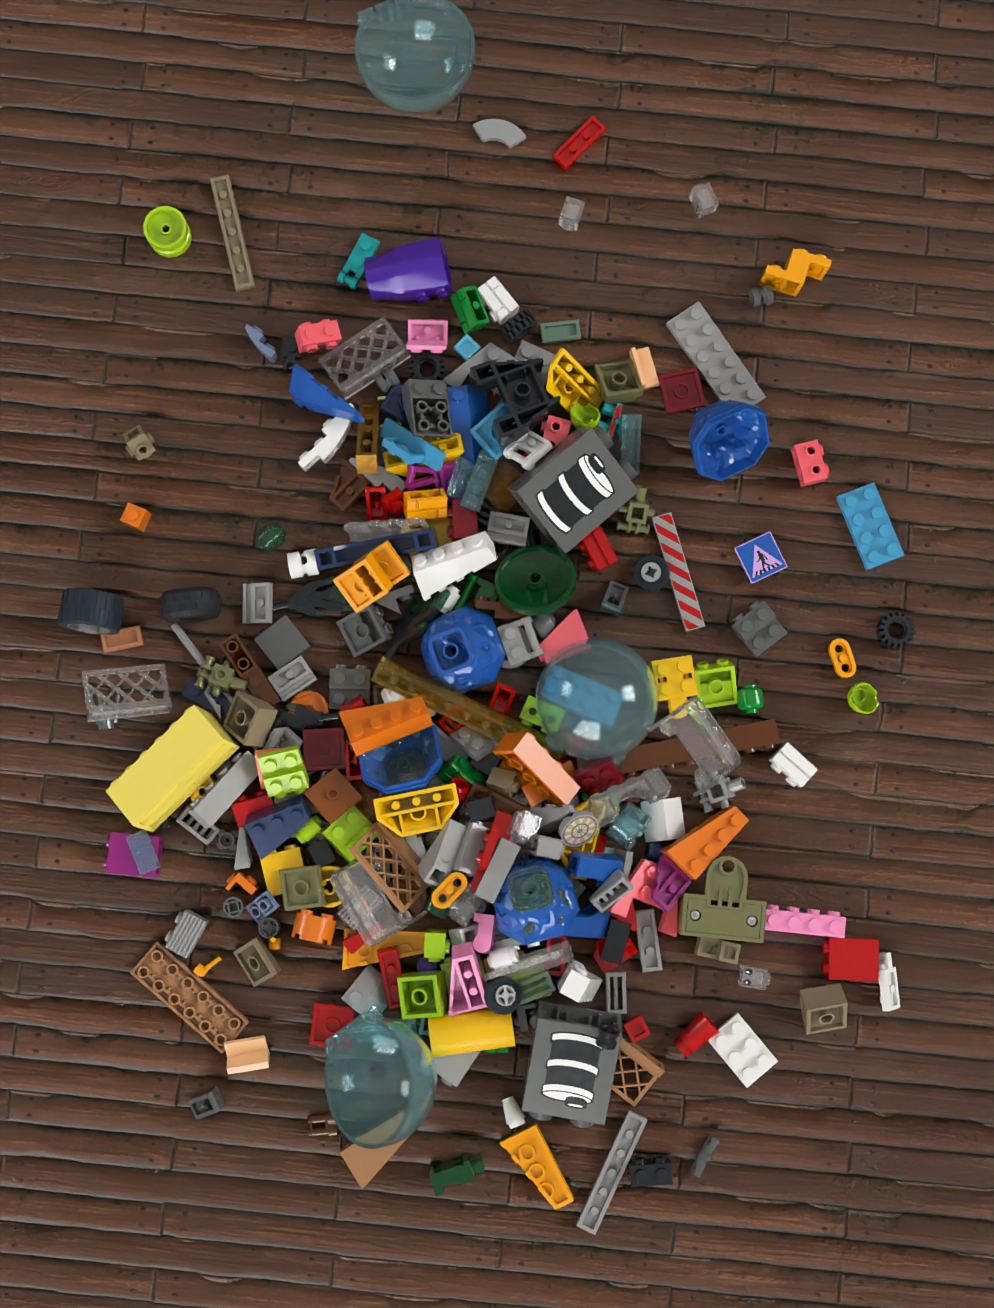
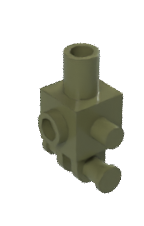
M636 485L639 492L630 498L626 505L623 504L618 509V512H624L623 516L627 522L617 520L616 530H625L626 533L634 531V534L640 532L648 535L650 525L641 524H646L647 516L654 517L655 509H650V505L647 499H645L648 487Z
M208 655L205 656L204 664H201L199 667L201 672L196 674L198 678L193 685L194 687L203 689V685L207 681L209 687L213 689L211 694L219 697L220 692L228 694L230 688L245 692L248 681L235 677V670L231 668L232 664L230 661L225 660L223 665L215 663L214 667H211L215 658Z

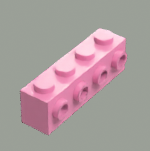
M767 904L764 930L844 938L846 917L840 916V912L828 911L827 914H821L820 910L807 909V912L799 911L798 907L787 906V910L779 909L778 905Z

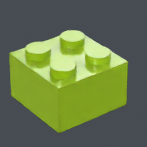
M354 805L331 825L328 823L319 833L326 838L346 861L352 862L355 857L349 849L370 829L372 823ZM374 832L371 834L372 841L377 837ZM360 845L357 849L361 853L367 846Z
M444 970L408 972L397 978L402 1019L442 1017L449 1011Z

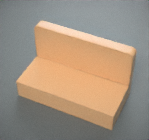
M632 347L629 356L634 363L643 390L659 386L660 383L649 347L638 350Z
M264 1035L224 1042L228 1074L269 1068L270 1052Z

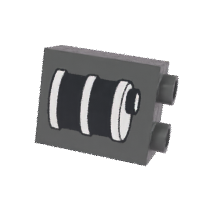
M579 426L536 462L535 467L531 471H526L507 487L550 544L565 554L639 492L632 482L637 476L635 469L624 458H620L618 461L615 460L608 450L614 443L607 432L600 426L594 430L590 427Z
M539 1000L523 1087L522 1111H527L531 1117L542 1121L551 1120L553 1116L567 1118L572 1124L582 1128L592 1127L594 1123L605 1125L622 1038L621 1014ZM601 1024H610L620 1030L619 1036L616 1038L617 1046L615 1049L606 1050L596 1045V1037L599 1036L598 1028Z

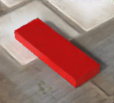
M592 115L552 155V158L566 171L606 132L607 128Z
M392 946L377 949L388 1008H399L400 999L397 978L403 974L398 947Z

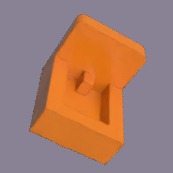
M243 872L233 873L226 881L228 883L226 886L228 891L237 883L251 895L255 894L260 888L256 885L258 881L251 875L246 876Z

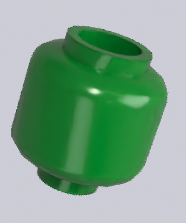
M757 685L741 686V689L737 691L738 709L745 711L746 715L757 714L758 710L764 707L762 689L757 688Z

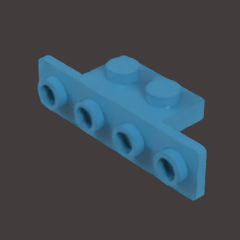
M385 419L380 432V436L383 437L381 445L388 449L390 454L401 457L402 461L409 465L424 463L435 471L441 470L446 457L445 452L421 437H414L410 430L392 419Z

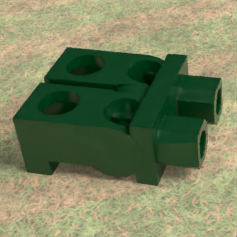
M469 1152L463 1153V1157H455L430 1166L429 1176L435 1195L444 1194V1187L454 1183L463 1184L468 1179L469 1182L476 1181L475 1175L485 1172L481 1153L470 1156Z

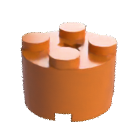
M301 909L300 913H296L291 937L296 938V934H299V939L323 944L324 940H326L327 945L331 946L337 921L333 920L334 916L321 913V917L314 916L313 911Z

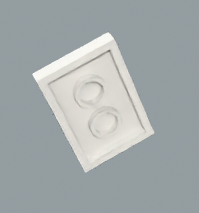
M738 1012L718 1028L720 1031L718 1035L708 1040L746 1088L778 1062Z

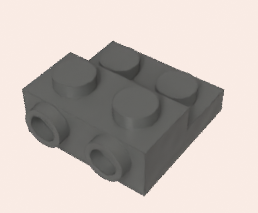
M758 600L748 607L750 612L746 615H743V613L739 614L733 619L734 624L730 626L755 658L788 633L776 619L775 613L765 601L759 603Z
M371 603L359 612H353L336 622L354 658L393 639L391 636L393 630L388 623L384 622L382 618L384 612L375 603Z
M335 664V668H330L329 709L340 710L341 706L358 695H361L370 706L372 671L367 669L365 665H355V669H347V665Z

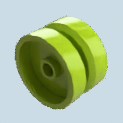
M159 206L151 210L143 223L144 234L153 250L159 255L167 258L177 257L189 248L192 240L191 229L183 214L176 208Z

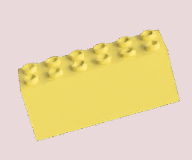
M193 705L186 709L184 715L178 721L173 722L169 729L162 736H159L148 750L142 752L140 758L134 764L129 765L125 772L110 784L106 792L134 827L154 832L240 746L212 713Z

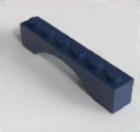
M432 527L314 550L317 569L323 570L353 564L386 540L390 542L398 555L437 548L439 544L436 529Z

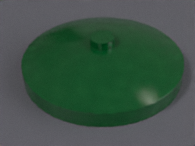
M531 545L515 550L502 560L495 574V587L499 599L510 610L523 615H543L559 609L571 598L576 587V572L572 561L562 551L545 545Z

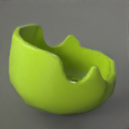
M577 402L570 407L569 416L575 428L583 426L594 429L600 423L601 414L590 403L586 406H581Z
M859 682L851 686L847 694V701L854 711L869 714L874 712L879 706L876 698L878 692L869 683Z

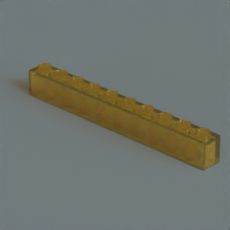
M383 656L371 678V681L408 699L422 696L427 708L498 742L501 741L506 733L530 732L536 737V741L549 751V755L554 760L559 762L564 752V743Z

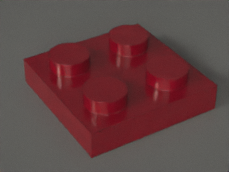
M697 367L658 375L666 415L705 407L706 404Z
M343 727L302 730L306 771L346 768Z
M610 755L572 771L575 780L589 798L597 797L627 783L625 776Z

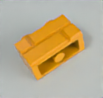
M443 488L404 492L403 511L407 521L415 523L420 522L422 519L437 521L447 517V495Z

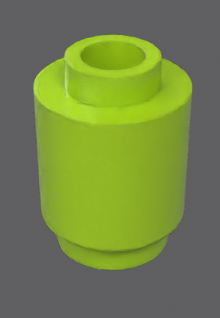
M316 814L314 816L311 815L310 821L294 833L295 837L302 844L310 842L323 830L321 826L323 821Z

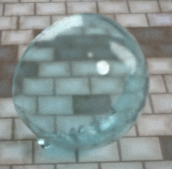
M386 0L374 5L376 12H373L371 7L358 12L359 18H357L359 27L354 45L357 67L367 88L382 103L392 109L405 113H428L450 103L466 86L474 66L475 38L469 20L455 4L449 0H393V2Z
M605 638L580 640L560 650L546 664L536 689V709L540 723L546 732L545 741L549 742L547 750L562 753L564 749L566 755L584 758L593 762L611 757L618 767L620 761H625L626 753L633 750L646 738L655 722L659 706L657 683L646 661L625 644Z
M371 1006L326 1039L325 1092L330 1112L340 1131L351 1142L360 1147L377 1149L406 1139L424 1122L435 1100L437 1072L430 1049L419 1034L398 1020L384 1017L382 1012H378L375 1006Z

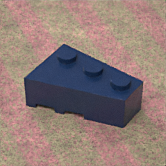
M304 793L247 815L244 826L261 860L310 821L312 811Z

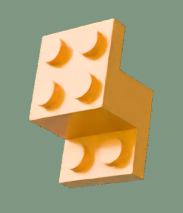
M793 248L785 263L784 270L778 265H767L760 278L759 286L763 287V285L770 284L772 290L796 297L804 284L806 276L822 280L830 268L832 260L827 259L822 254L814 255L808 253L805 249Z
M386 540L356 560L349 569L336 576L333 582L357 613L387 594L393 585L410 575L411 572L390 542Z

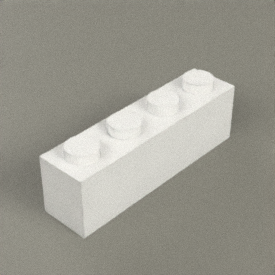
M486 531L411 556L413 574L425 601L430 599V595L437 591L442 592L447 589L446 586L452 582L463 580L464 576L471 571L475 573L497 560L495 545Z

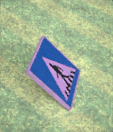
M770 531L734 548L751 584L788 567Z

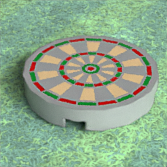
M587 810L573 812L574 815L571 817L567 816L559 825L558 834L566 846L578 847L586 844L597 833L599 827L598 820L592 812Z

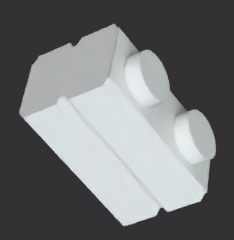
M495 276L478 288L483 305L489 310L488 315L494 323L497 321L502 325L519 312V305Z
M784 742L769 759L772 763L770 765L771 768L778 774L782 772L787 776L785 780L794 788L795 786L803 787L818 770L788 742Z

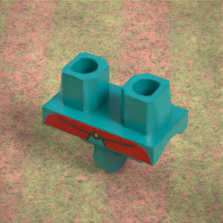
M604 403L600 414L609 418L607 423L600 420L596 427L600 426L611 438L614 431L616 435H620L622 430H628L629 424L625 423L626 416H620L623 407L621 403H616L615 405Z

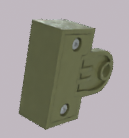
M720 856L714 859L706 871L704 893L685 891L682 893L679 900L677 933L687 936L763 943L767 902L761 899L746 898L748 874L747 869L739 859L731 856ZM726 860H730L733 863V869L729 872H725L722 868V864Z

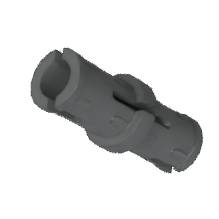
M708 1134L701 1150L696 1152L698 1155L688 1171L700 1178L707 1163L712 1161L713 1158L711 1156L720 1140Z

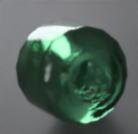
M270 522L257 532L258 540L256 543L261 550L274 552L286 542V531L279 523L274 524Z

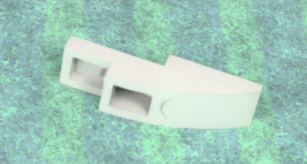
M339 417L328 419L323 424L324 428L321 429L326 437L319 438L314 443L315 447L309 452L305 451L299 457L300 461L298 464L306 472L319 459L326 464L341 447L350 430L352 421Z

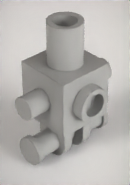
M715 772L710 774L713 781L704 785V779L695 781L694 784H696L698 790L696 794L701 797L699 803L703 804L704 813L713 811L714 808H712L711 804L720 802L722 809L730 807L728 799L735 797L736 791L746 788L744 779L742 777L730 780V777L720 779L719 773Z

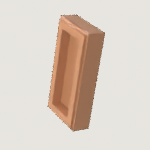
M140 625L120 629V632L114 635L100 634L104 653L144 645Z

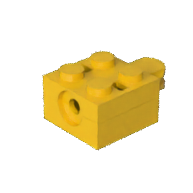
M692 655L651 661L649 667L655 702L667 701L669 713L673 718L680 719L685 717L689 712L687 697L698 695Z

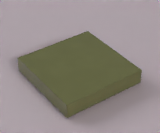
M320 864L279 870L285 911L326 905Z

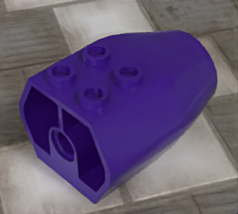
M440 237L400 245L379 255L367 257L364 260L366 281L373 300H418V302H427L431 297L445 298L449 296V293H453L445 246Z

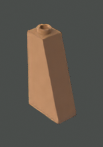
M403 1108L341 1148L340 1154L361 1189L371 1181L414 1131L416 1120L411 1111L407 1112Z

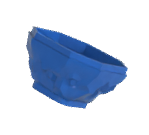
M721 400L699 410L694 415L689 432L690 448L697 473L722 481L754 466L770 444L765 410L756 405L736 400Z
M467 605L430 620L420 644L423 660L433 683L457 695L495 681L506 656L492 617ZM454 647L456 648V654L453 653Z

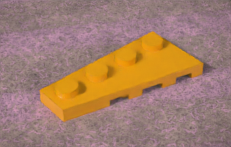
M344 928V939L355 934L351 928ZM379 930L354 954H351L343 945L342 970L379 962L377 949L392 946L398 947L400 958L423 954L425 932Z
M537 1123L500 1141V1145L510 1153L511 1158L516 1164L518 1163L526 1176L536 1184L538 1190L555 1210L574 1201L575 1198Z

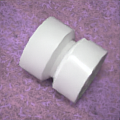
M316 549L304 550L303 554L299 552L287 553L288 567L292 579L303 577L306 573L309 576L320 574L314 554Z

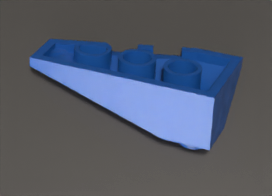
M298 364L293 366L289 392L293 395V401L299 407L305 406L311 411L359 423L365 421L356 409L339 396L336 397L327 386L321 385L316 381L313 375Z
M469 385L447 387L452 432L461 435L464 453L456 461L458 462L459 470L474 469L480 444L469 433V430L487 416L489 410L487 391L476 394L474 387Z

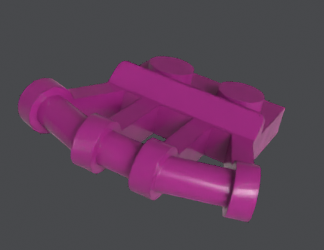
M456 460L444 462L440 471H435L427 465L417 463L407 465L408 474L406 481H404L407 492L415 491L417 487L434 484L432 489H444L447 495V503L452 500L463 499L459 467ZM416 472L432 473V476L415 479Z

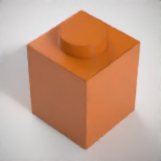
M128 502L120 521L125 525L144 532L152 514L146 509Z

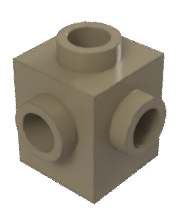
M140 424L122 434L127 444L125 446L131 457L135 455L138 461L150 457L156 451L153 443H155L154 438L150 432L145 433Z

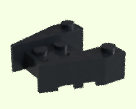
M543 358L528 359L527 361L507 360V362H496V360L470 367L469 378L476 394L497 387L509 414L493 420L492 430L500 447L519 440L559 407L560 396L549 399L537 373L542 371Z

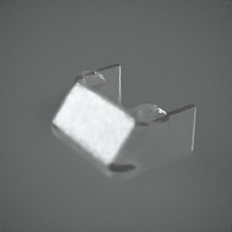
M693 696L648 728V731L651 732L659 726L663 734L668 736L676 734L698 766L695 770V780L701 786L693 793L694 797L721 782L741 764L739 753L702 700L696 696Z
M379 848L372 850V857H377L376 853L379 851ZM357 859L331 875L330 881L363 941L369 946L382 942L427 914L426 910L412 917L408 910L404 913H401L398 908L393 910L382 889ZM372 861V867L375 871L379 870L380 862Z

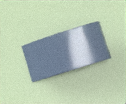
M246 324L245 329L255 347L269 361L275 363L278 358L275 352L276 349L269 343H265L264 332L255 325L251 327Z
M266 890L246 906V909L258 924L280 907V905L269 890Z

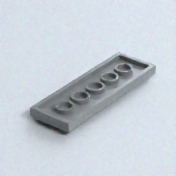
M699 301L666 323L672 335L693 365L697 367L698 372L719 401L736 400L757 405L766 398Z

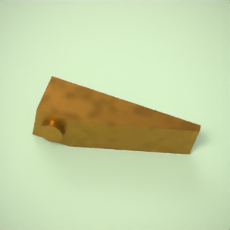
M359 404V414L365 421L363 423L358 422L356 445L357 473L378 474L379 404Z

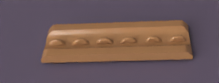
M158 941L130 972L131 975L221 1054L225 1051L224 1042L234 1040L250 1022L240 1011Z

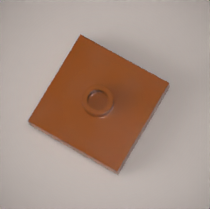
M336 768L304 792V796L330 825L362 800V796Z

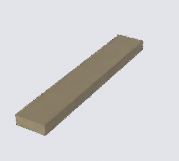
M227 174L210 178L235 289L238 292L255 288L230 176Z

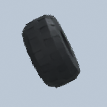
M186 587L164 591L159 598L160 615L168 623L200 622L218 618L221 613L220 594L212 587Z

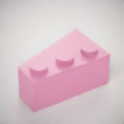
M472 941L452 946L449 1016L487 1007L484 1000L486 984Z

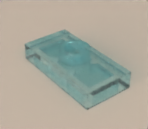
M142 830L125 837L140 876L161 868L147 830Z

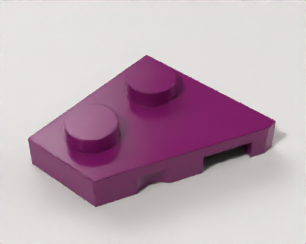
M665 854L659 857L650 898L663 911L668 912L692 880Z

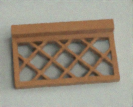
M379 821L374 822L370 829L349 849L401 913H404L428 886L432 885L424 882L418 872L417 866L421 859L401 836ZM373 832L379 838V843H372L371 834ZM360 845L367 846V856L362 855L357 848ZM372 847L379 848L380 858L372 857ZM385 849L390 851L392 859L385 858ZM372 861L380 862V872L373 869ZM385 863L393 865V873H385ZM398 865L405 869V875L398 874ZM386 877L393 878V888L388 887L386 884ZM398 879H406V889H399ZM411 880H414L420 887L417 891L411 890ZM399 893L406 894L407 902L405 904L399 900Z
M622 1033L617 1058L620 1060L621 1069L615 1070V1074L622 1075L623 1084H612V1090L635 1107L656 1079L660 1078L665 1072L664 1064L637 1043H632L631 1039ZM631 1058L635 1063V1068L623 1069L622 1059ZM648 1071L653 1076L649 1081L640 1082L638 1072ZM636 1072L637 1082L625 1083L624 1073ZM638 1086L639 1093L634 1099L627 1095L626 1087Z

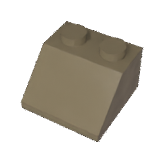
M237 690L222 727L243 745L264 747L278 710L264 700Z
M840 983L800 990V1006L806 1035L847 1028L848 1002Z

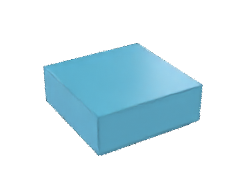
M466 334L453 349L467 361L481 349V346Z

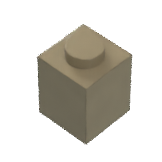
M493 766L486 785L488 788L512 799L513 794L518 792L520 782L517 781L516 772Z

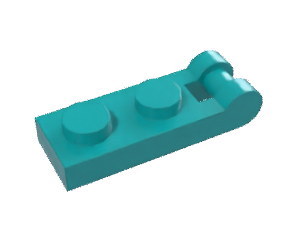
M362 233L344 268L339 273L337 281L342 284L345 282L349 284L350 288L355 290L365 273V258L375 255L380 241ZM350 272L355 274L353 278L348 276Z

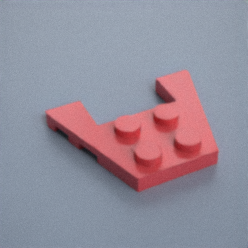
M641 859L628 878L634 889L610 906L607 911L626 918L632 898L661 909L650 898L658 864ZM678 900L668 912L663 911L657 931L673 937L677 936Z

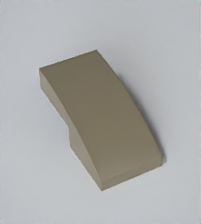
M697 937L694 954L737 965L741 944L716 938Z

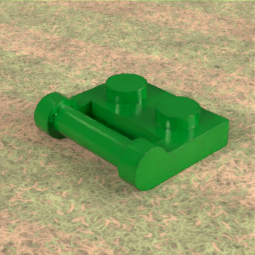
M469 573L467 584L458 604H455L453 610L466 606L475 584L480 585L475 600H478V597H489L491 602H496L498 595L495 584ZM476 609V610H478V611H480V612H482V613H485V614H487V615H489V616H490V614H491V612H492V611H490V610H479V609Z

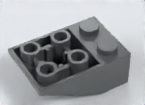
M408 379L401 388L403 408L413 436L452 438L446 381Z

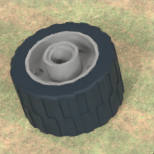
M87 588L64 589L62 591L58 625L69 630L88 634H118L121 628L124 599L121 596L102 590Z

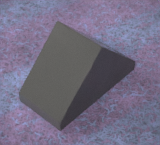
M611 580L599 609L618 616L629 587Z
M217 1086L188 1100L196 1120L217 1113L226 1105Z

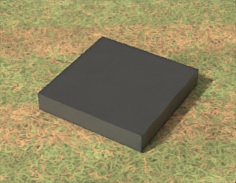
M284 615L254 639L278 670L311 647L287 615Z

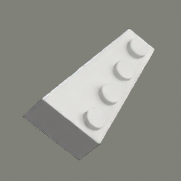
M573 959L572 962L567 960L564 973L558 977L556 984L560 993L580 1003L593 1000L603 979L588 972L582 963Z

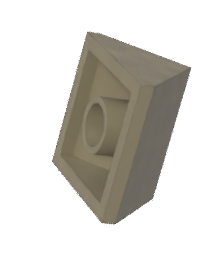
M261 935L233 952L254 987L281 971L280 966Z

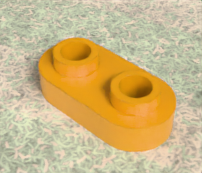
M841 638L833 640L828 646V651L836 674L841 678L853 676L856 672V663L849 643ZM836 646L841 647L840 653L835 651ZM843 664L848 667L846 672L842 670Z
M460 872L450 874L433 892L431 899L434 906L440 909L448 908L466 890L468 886L466 876ZM456 879L461 880V885L459 887L454 886V881ZM441 894L446 895L447 899L445 902L439 901Z

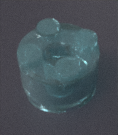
M629 801L618 813L613 824L611 823L605 834L622 847L630 850L635 844L637 837H641L647 828L646 826L652 818Z

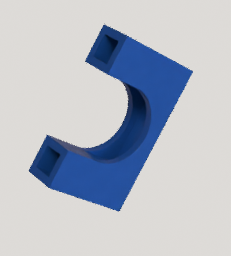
M571 850L567 870L575 877L596 879L599 889L618 868L623 871L624 861L614 854ZM602 898L599 899L601 903L604 902ZM590 903L587 907L579 910L566 934L562 936L604 939L605 932L608 929L610 912L606 909L601 913ZM563 916L558 919V923H562Z

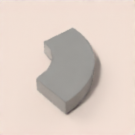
M485 119L473 124V129L483 143L499 141L511 149L526 139V135L520 128L505 120Z

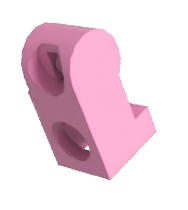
M474 913L473 921L479 923L477 936L473 941V947L477 952L487 954L494 947L497 928L496 916Z

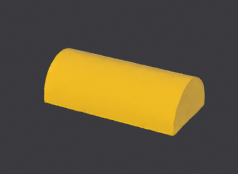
M488 1007L453 1016H449V1012H447L442 1017L428 1018L433 1057L515 1046L511 1013L506 1015L496 1014L489 1010Z

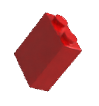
M825 936V941L822 942V953L825 954V962H822V974H825V978L829 980L878 981V939Z

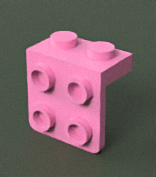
M408 319L406 349H411V352L414 353L423 352V349L431 350V353H442L443 350H446L448 344V320Z

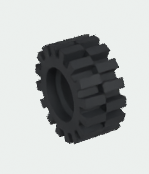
M524 309L514 315L502 327L500 333L510 345L521 341L522 338H525L535 328L538 321L528 309Z
M424 350L421 354H415V358L411 359V364H409L411 379H444L445 365L441 356L439 357L437 353L433 354L430 350H428V353H425ZM425 363H430L435 367V372L432 376L425 377L420 373V367Z
M902 612L889 613L882 617L876 625L878 627L876 633H878L877 639L881 640V644L886 645L887 648L897 649L908 645L914 639L913 635L916 632L913 631L915 624L912 625V618H908V615L902 614ZM892 623L900 624L903 629V633L899 638L892 637L888 632V628Z

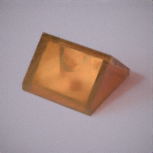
M502 460L475 489L500 513H507L517 503V500L507 487L518 479L521 474Z

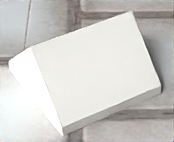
M681 797L640 802L645 842L678 839L685 835Z

